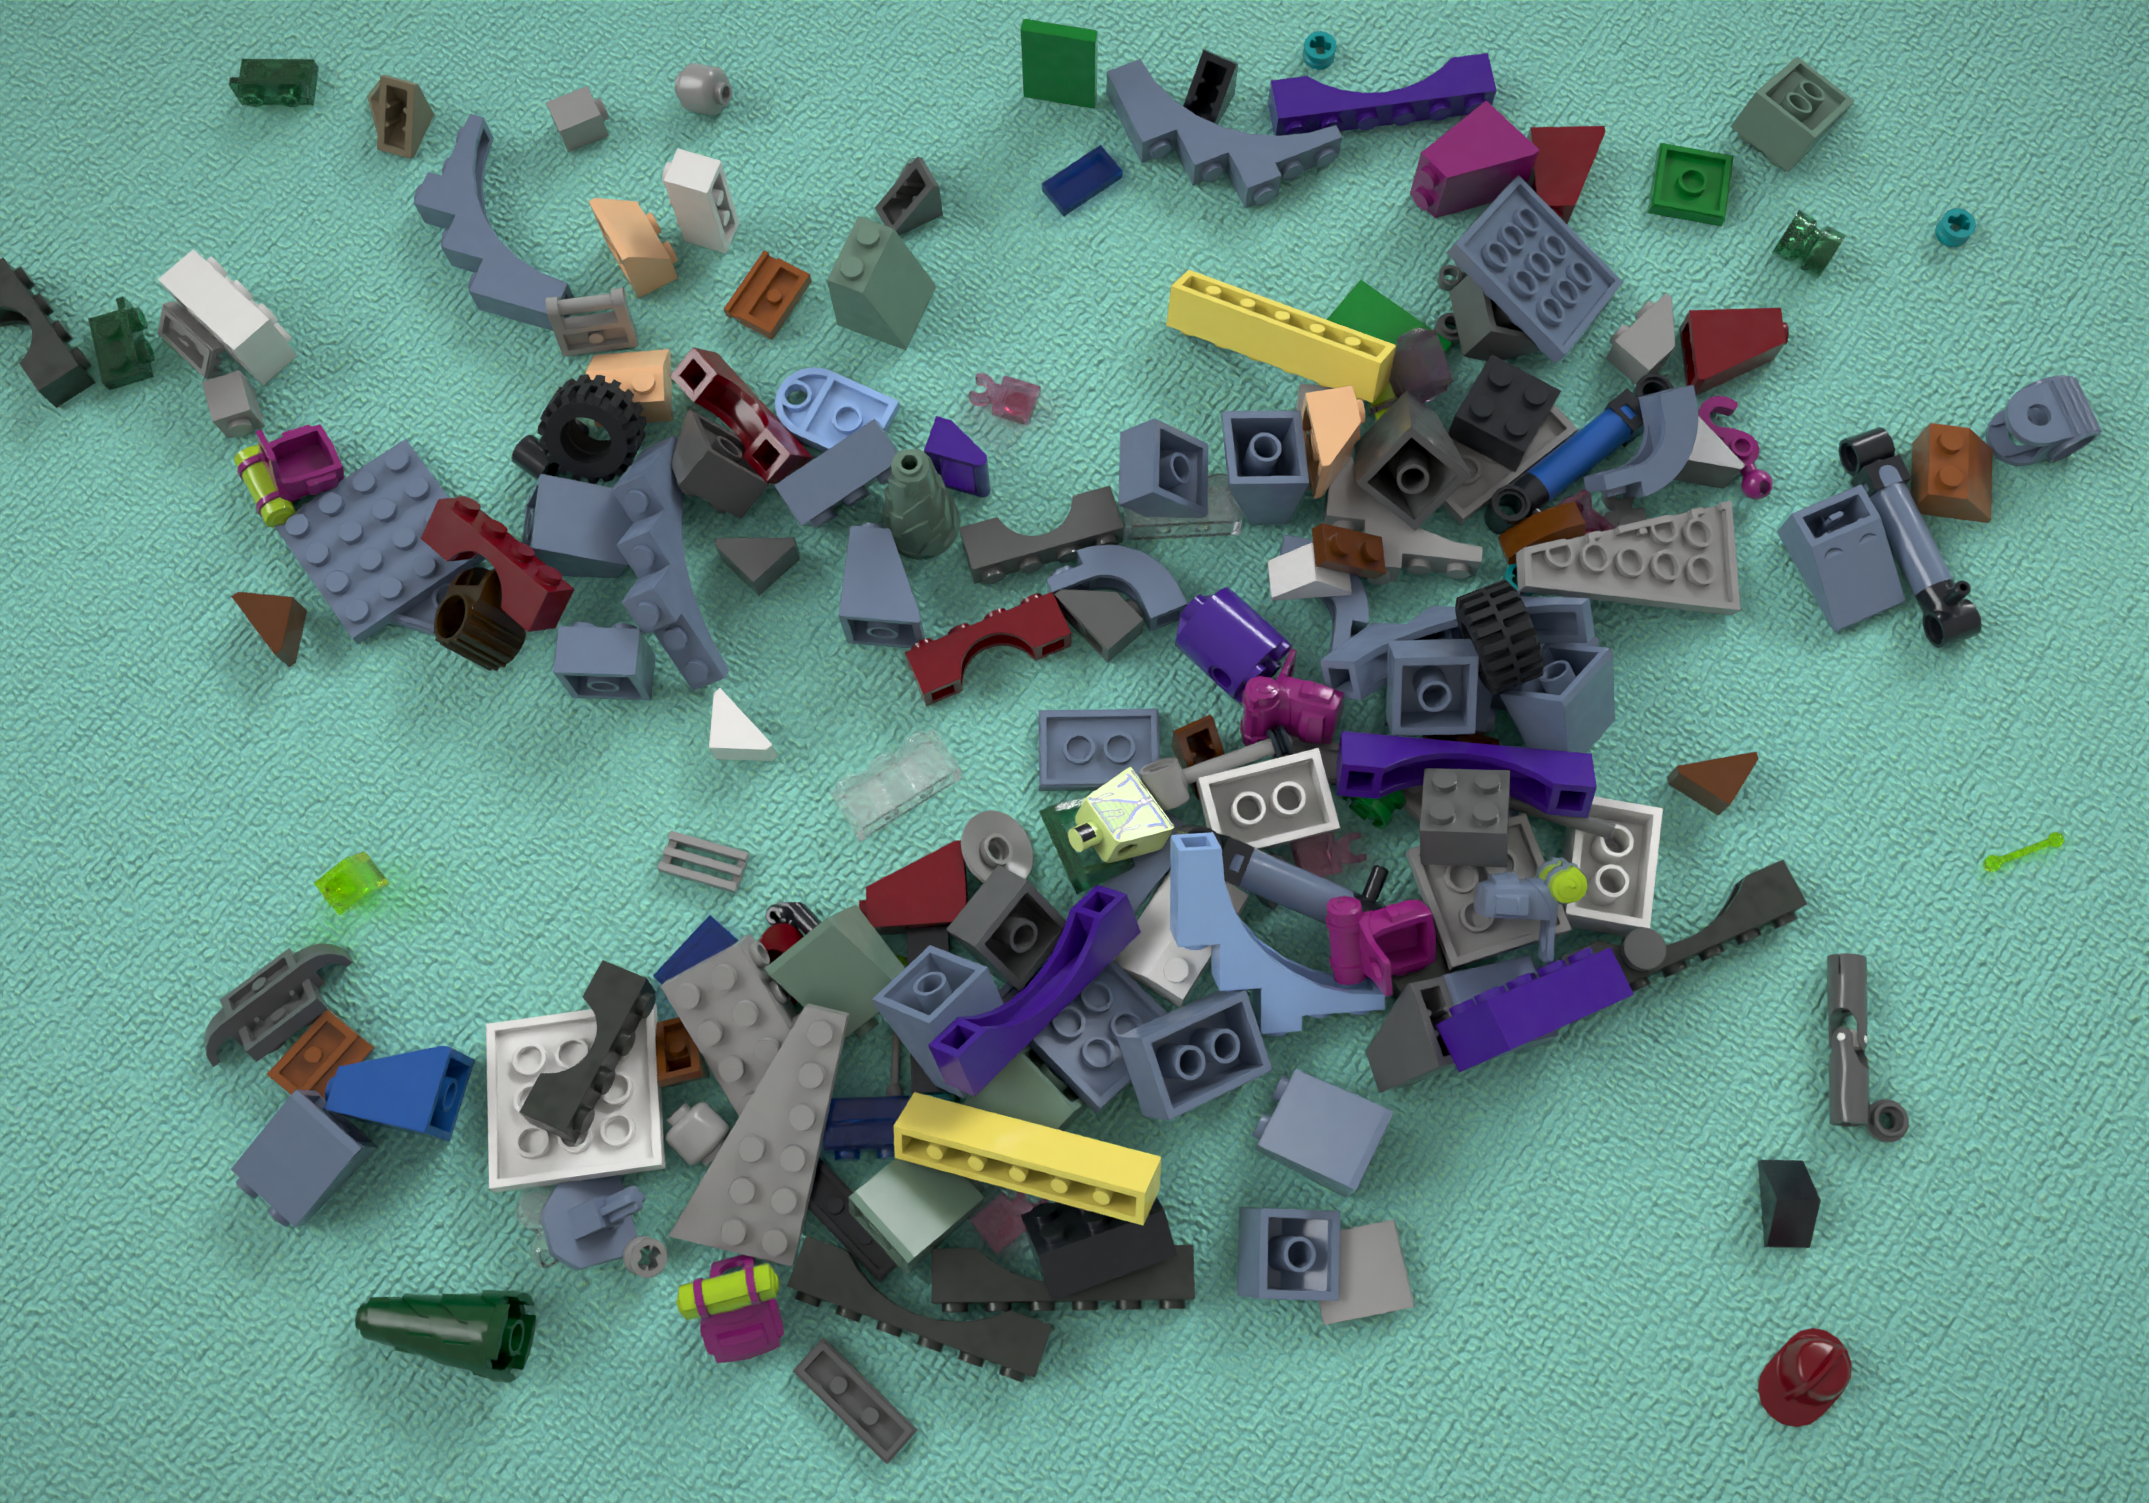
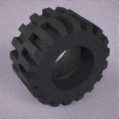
M588 374L580 375L577 381L571 378L565 382L563 387H559L540 417L542 421L538 425V434L542 435L539 444L541 449L549 451L546 458L550 463L556 462L559 465L557 470L562 474L568 471L573 474V480L581 481L582 478H587L590 484H597L600 478L606 483L612 481L615 475L620 477L625 473L628 466L631 465L645 438L646 432L643 430L647 423L646 417L640 416L643 411L641 403H634L632 401L634 394L629 389L625 392L619 388L620 382L614 379L612 383L605 382V376L596 375L594 380H591ZM575 418H589L600 423L608 432L610 440H596L587 436L578 427Z
M1503 579L1456 598L1455 614L1462 638L1471 639L1479 656L1478 676L1491 693L1497 694L1543 676L1544 659L1537 633L1519 593L1507 580Z

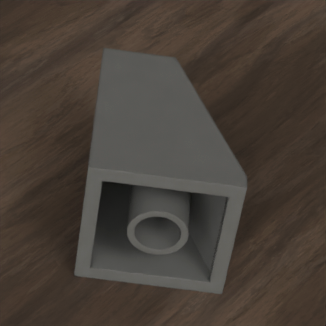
M1408 389L1354 445L1356 484L1414 530L1471 476L1467 465L1437 413Z

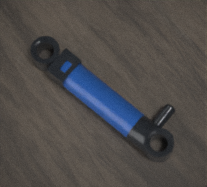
M1656 373L1641 377L1632 392L1628 388L1610 401L1604 411L1510 485L1497 489L1484 515L1485 524L1488 529L1497 535H1501L1520 521L1543 511L1542 507L1620 446L1626 447L1644 432V424L1638 397L1673 388L1670 380ZM1499 507H1510L1515 515H1507Z

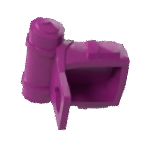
M1291 649L1276 681L1269 677L1257 676L1251 678L1246 683L1242 700L1243 718L1240 725L1241 740L1246 747L1268 739L1266 730L1271 729L1274 732L1275 728L1278 731V726L1283 725L1287 734L1298 737L1300 741L1330 745L1337 733L1343 714L1344 692L1313 681L1292 678L1295 671L1297 650Z
M1334 897L1326 904L1327 915L1325 919L1329 932L1331 953L1329 961L1330 967L1333 970L1334 981L1343 985L1358 984L1365 981L1368 976L1375 982L1382 993L1388 997L1393 995L1391 975L1394 974L1396 977L1404 976L1408 973L1424 969L1426 965L1436 962V935L1433 915L1421 900H1407L1397 904H1390L1379 910L1366 912L1362 911L1361 902L1355 897Z

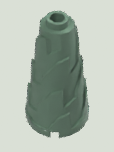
M919 449L901 450L892 460L891 476L888 478V486L884 490L885 503L882 507V526L891 530L899 554L916 560H922L921 556L932 555V558L945 552L954 543L960 527L958 508L950 494L949 488H945L941 475L937 474L931 458Z

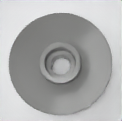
M989 810L976 814L966 823L961 836L962 854L968 868L981 882L984 883L998 865L1024 879L1029 876L1033 866V848L1027 833L1015 819L1005 813Z

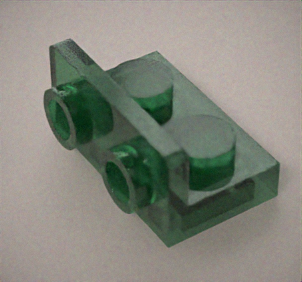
M242 59L239 77H230L229 86L241 105L260 107L262 105H283L286 107L314 105L319 67L314 59Z
M125 296L116 298L118 310L88 319L102 384L108 390L154 377L151 362L155 361V356L143 332L144 329L148 328L146 318L139 307L134 308Z

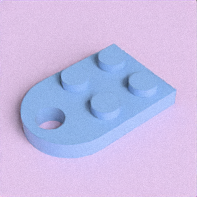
M817 367L801 369L788 376L780 385L775 397L776 414L783 426L798 441L822 452L827 451L873 419L880 422L887 432L900 409L898 400L833 371ZM795 391H802L808 395L807 399L799 405L788 403L787 398Z

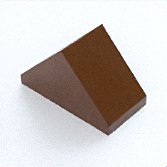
M237 592L231 597L272 652L288 667L295 664L307 610L294 597Z
M1211 714L1173 731L1171 748L1182 769L1225 754L1214 718ZM1196 782L1189 784L1195 797L1200 800Z
M1757 751L1678 765L1667 776L1668 784L1716 815H1720L1731 805L1759 759Z

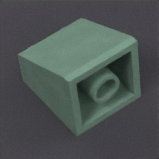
M858 216L827 279L838 326L903 350H907L936 289L935 283L893 228Z
M857 905L827 917L765 968L768 974L802 1006L805 1007L807 1004H813L850 1013L845 1039L854 1033L860 1039L879 1025L875 1017L880 1012L875 1007L872 999L905 969Z
M1028 1044L976 1096L971 1095L962 1104L1065 1131L1088 1108V1105Z
M896 1158L849 1196V1213L907 1276L932 1253V1249H936L983 1205L985 1197L981 1192L984 1190V1187L978 1180Z

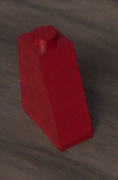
M1605 126L1530 127L1527 139L1540 151L1527 184L1566 224L1570 220L1605 135Z
M1781 308L1689 310L1679 328L1686 386L1694 385L1695 395L1697 396L1773 361L1782 347L1787 344L1789 338V327L1786 322H1783Z
M961 840L953 841L866 886V899L859 900V909L879 935L907 934L908 928L949 927L968 903L966 862L962 854Z

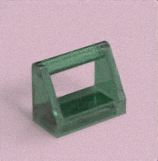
M1085 798L1053 804L1039 811L1076 894L1123 874L1135 866L1133 859L1128 858L1113 863L1102 862L1082 867L1074 848L1069 842L1064 825L1075 821V816Z

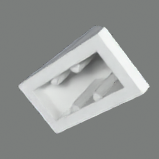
M1313 543L1268 560L1271 601L1351 595L1352 593L1349 573L1316 567Z
M719 688L713 697L709 749L715 759L773 761L778 755L772 743Z

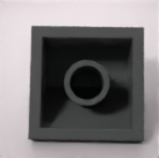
M1468 275L1449 292L1464 357L1487 362L1491 354L1502 360H1507L1540 351L1532 339L1520 327L1513 324L1509 316L1492 299L1488 298Z
M692 409L686 413L671 461V467L677 479L676 485L682 492L690 497L697 495L705 499L719 513L726 514L728 512L741 519L767 489L769 483H766L742 457L745 453V448L737 435Z

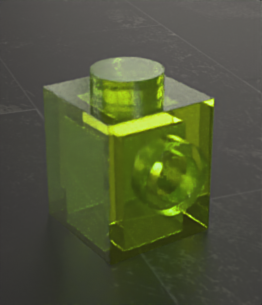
M365 851L344 858L314 882L325 900L339 916L361 907L390 884Z

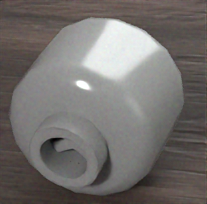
M691 63L679 72L675 80L676 96L679 98L681 105L691 112L717 115L723 111L732 97V87L729 84L728 77L719 67Z
M699 1102L692 1108L684 1103L666 1120L672 1127L666 1133L665 1141L688 1165H696L701 1162L706 1166L716 1157L725 1142L729 1126L708 1103Z

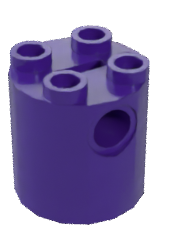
M1229 587L1220 589L1214 595L1203 596L1199 594L1180 615L1175 646L1240 705H1242L1246 683L1251 678L1257 676L1272 678L1283 665L1280 660L1286 656L1293 646Z

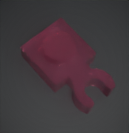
M977 373L975 377L976 384L985 387L987 390L983 393L970 391L969 401L976 406L993 404L992 415L1029 426L1041 394V387L1005 375L1000 385L994 383V380L989 375Z
M1333 832L1293 841L1290 843L1295 866L1320 877L1343 872L1340 861L1345 864L1354 865L1367 859L1366 853L1353 855L1349 851V843L1362 838L1361 833L1351 832L1346 834L1337 843H1335Z
M1017 1191V1197L1010 1202L1006 1195L1002 1193L971 1218L970 1221L996 1255H998L1026 1232L1021 1214L1030 1212L1035 1206L1048 1203L1049 1200L1042 1198L1038 1203L1030 1204L1026 1201V1194Z

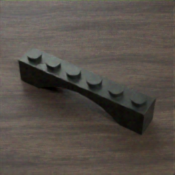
M1781 860L1753 872L1737 882L1726 904L1715 919L1695 935L1666 945V956L1663 962L1653 970L1639 972L1631 969L1622 959L1621 946L1599 940L1566 954L1558 960L1564 959L1566 964L1570 965L1567 957L1585 948L1591 947L1593 953L1596 954L1611 947L1634 993L1650 985L1648 977L1662 971L1665 978L1670 977L1688 968L1686 960L1699 956L1702 962L1725 951L1722 944L1735 939L1739 946L1761 936L1759 928L1772 923L1774 929H1778L1797 920L1798 917L1795 912L1807 905V902L1784 860Z
M806 1236L787 1287L798 1290L794 1298L796 1300L818 1308L822 1300L838 1305L835 1312L837 1315L859 1323L862 1314L879 1320L876 1329L897 1337H901L903 1329L918 1334L917 1344L938 1352H942L944 1344L960 1350L959 1360L982 1368L986 1359L1002 1365L999 1372L1000 1375L1024 1383L1026 1375L1036 1377L1053 1327L1050 1324L1011 1310L990 1318L966 1322L940 1321L917 1315L895 1304L881 1293L861 1271L855 1258L849 1251Z
M1174 1245L1177 1253L1175 1257L1054 1301L1051 1300L1044 1281L1015 1274L992 1262L976 1248L932 1249L931 1303L942 1304V1312L947 1313L968 1312V1304L985 1303V1312L1010 1311L1011 1303H1029V1311H1055V1302H1072V1310L1088 1311L1098 1310V1302L1116 1301V1310L1142 1309V1301H1159V1309H1185V1300L1195 1299L1193 1245Z

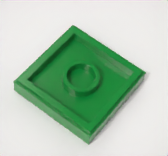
M1660 143L1656 153L1648 213L1722 226L1726 217L1734 156Z

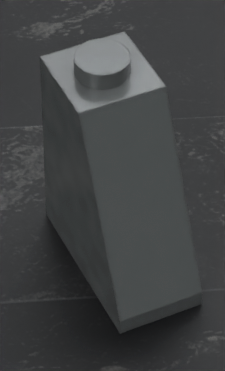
M1444 976L1406 985L1366 1051L1379 1093L1416 1084L1456 1066L1436 1025L1452 1017L1449 1008L1454 1006Z

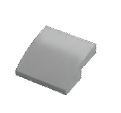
M1395 1220L1340 1230L1339 1301L1319 1300L1324 1325L1415 1307Z

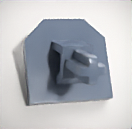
M621 1175L557 1184L539 1213L550 1256L575 1271L622 1259L626 1245L630 1240L637 1237L632 1214L642 1210V1202L646 1201L645 1194L640 1193L637 1186H630L624 1189Z

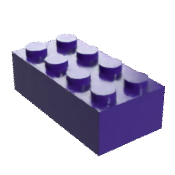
M1591 947L1585 948L1567 957L1570 965H1567L1564 959L1557 960L1537 969L1539 978H1537L1535 972L1526 973L1505 983L1508 991H1506L1504 985L1496 986L1474 996L1477 1005L1473 998L1449 1008L1452 1017L1436 1025L1458 1072L1460 1073L1634 995L1611 947L1596 954L1593 953Z

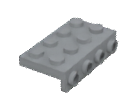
M750 934L742 937L736 944L668 979L661 985L662 990L738 1116L741 1115L800 1015L791 1002V995L765 970L770 963L766 948L761 942L755 941Z

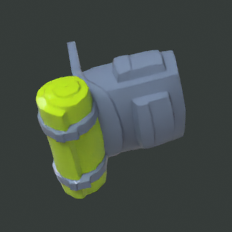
M1551 857V861L1545 862L1537 869L1535 878L1525 877V879H1519L1518 875L1514 872L1489 874L1486 881L1477 883L1474 910L1483 917L1540 920L1538 957L1545 963H1552L1558 904L1566 905L1578 902L1585 896L1588 887L1587 880L1577 864L1573 862L1568 863L1562 857Z

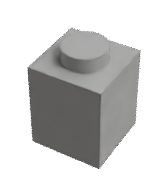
M587 86L546 102L568 152L609 136L603 122L610 119L601 98L593 99Z
M240 370L202 382L212 422L227 438L245 436L250 434L252 430L265 426L255 389Z

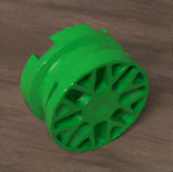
M1400 790L1379 799L1342 796L1343 800L1347 801L1349 798L1352 801L1348 806L1364 821L1367 818L1375 820L1372 825L1380 829H1385L1392 821V814L1395 809H1402L1407 802Z

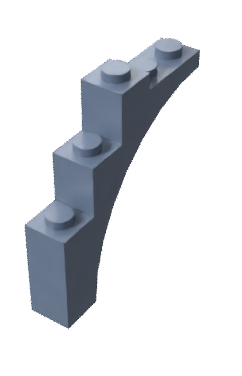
M1141 59L1107 71L1106 93L1141 163L1151 159H1161L1175 150L1192 185L1204 181L1212 182L1222 174L1227 173L1244 208L1255 204H1266L1275 196H1278L1282 179L1291 180L1305 170L1316 166H1327L1339 157L1343 137L1336 125L1303 134L1283 136L1249 134L1219 126L1183 107L1154 81Z
M470 114L465 126L461 127L457 133L456 145L451 156L444 161L442 176L431 172L427 173L423 184L419 185L415 191L414 205L425 223L445 229L441 239V248L451 266L474 272L469 281V293L479 310L553 331L547 315L546 298L558 296L560 300L574 298L568 283L543 274L517 258L498 239L491 228L486 214L483 184L485 164L494 138L484 117ZM564 315V318L570 317V315Z
M674 435L645 448L612 488L613 494L633 522L616 546L638 577V580L623 599V605L644 635L653 631L692 691L724 679L729 672V668L716 648L705 625L689 579L682 537V509L685 493L676 485L677 479L671 467L672 457L678 441Z
M1517 590L1530 615L1540 644L1588 643L1595 637L1589 598L1525 596V592ZM1430 606L1407 624L1371 623L1320 660L1325 686L1344 692V699L1362 700L1379 688L1387 685L1388 641L1463 639L1458 626L1455 607Z

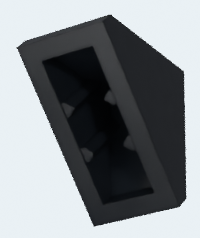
M1204 49L1183 107L1195 115L1218 125L1235 95L1238 63Z
M1758 1160L1764 1247L1810 1248L1821 1199L1804 1161Z

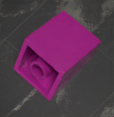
M1486 100L1421 152L1410 195L1419 208L1427 210L1434 218L1490 204L1518 175L1528 183L1540 150Z

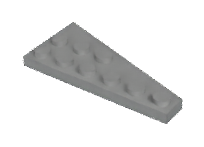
M1732 500L1721 502L1716 506L1708 508L1699 507L1691 509L1686 513L1673 516L1664 515L1625 524L1612 530L1594 531L1568 540L1564 538L1524 547L1516 553L1518 591L1589 598L1591 600L1723 615H1734L1741 611Z
M807 1004L803 1008L676 1222L669 1237L793 1267L797 1261L850 1013L813 1004Z

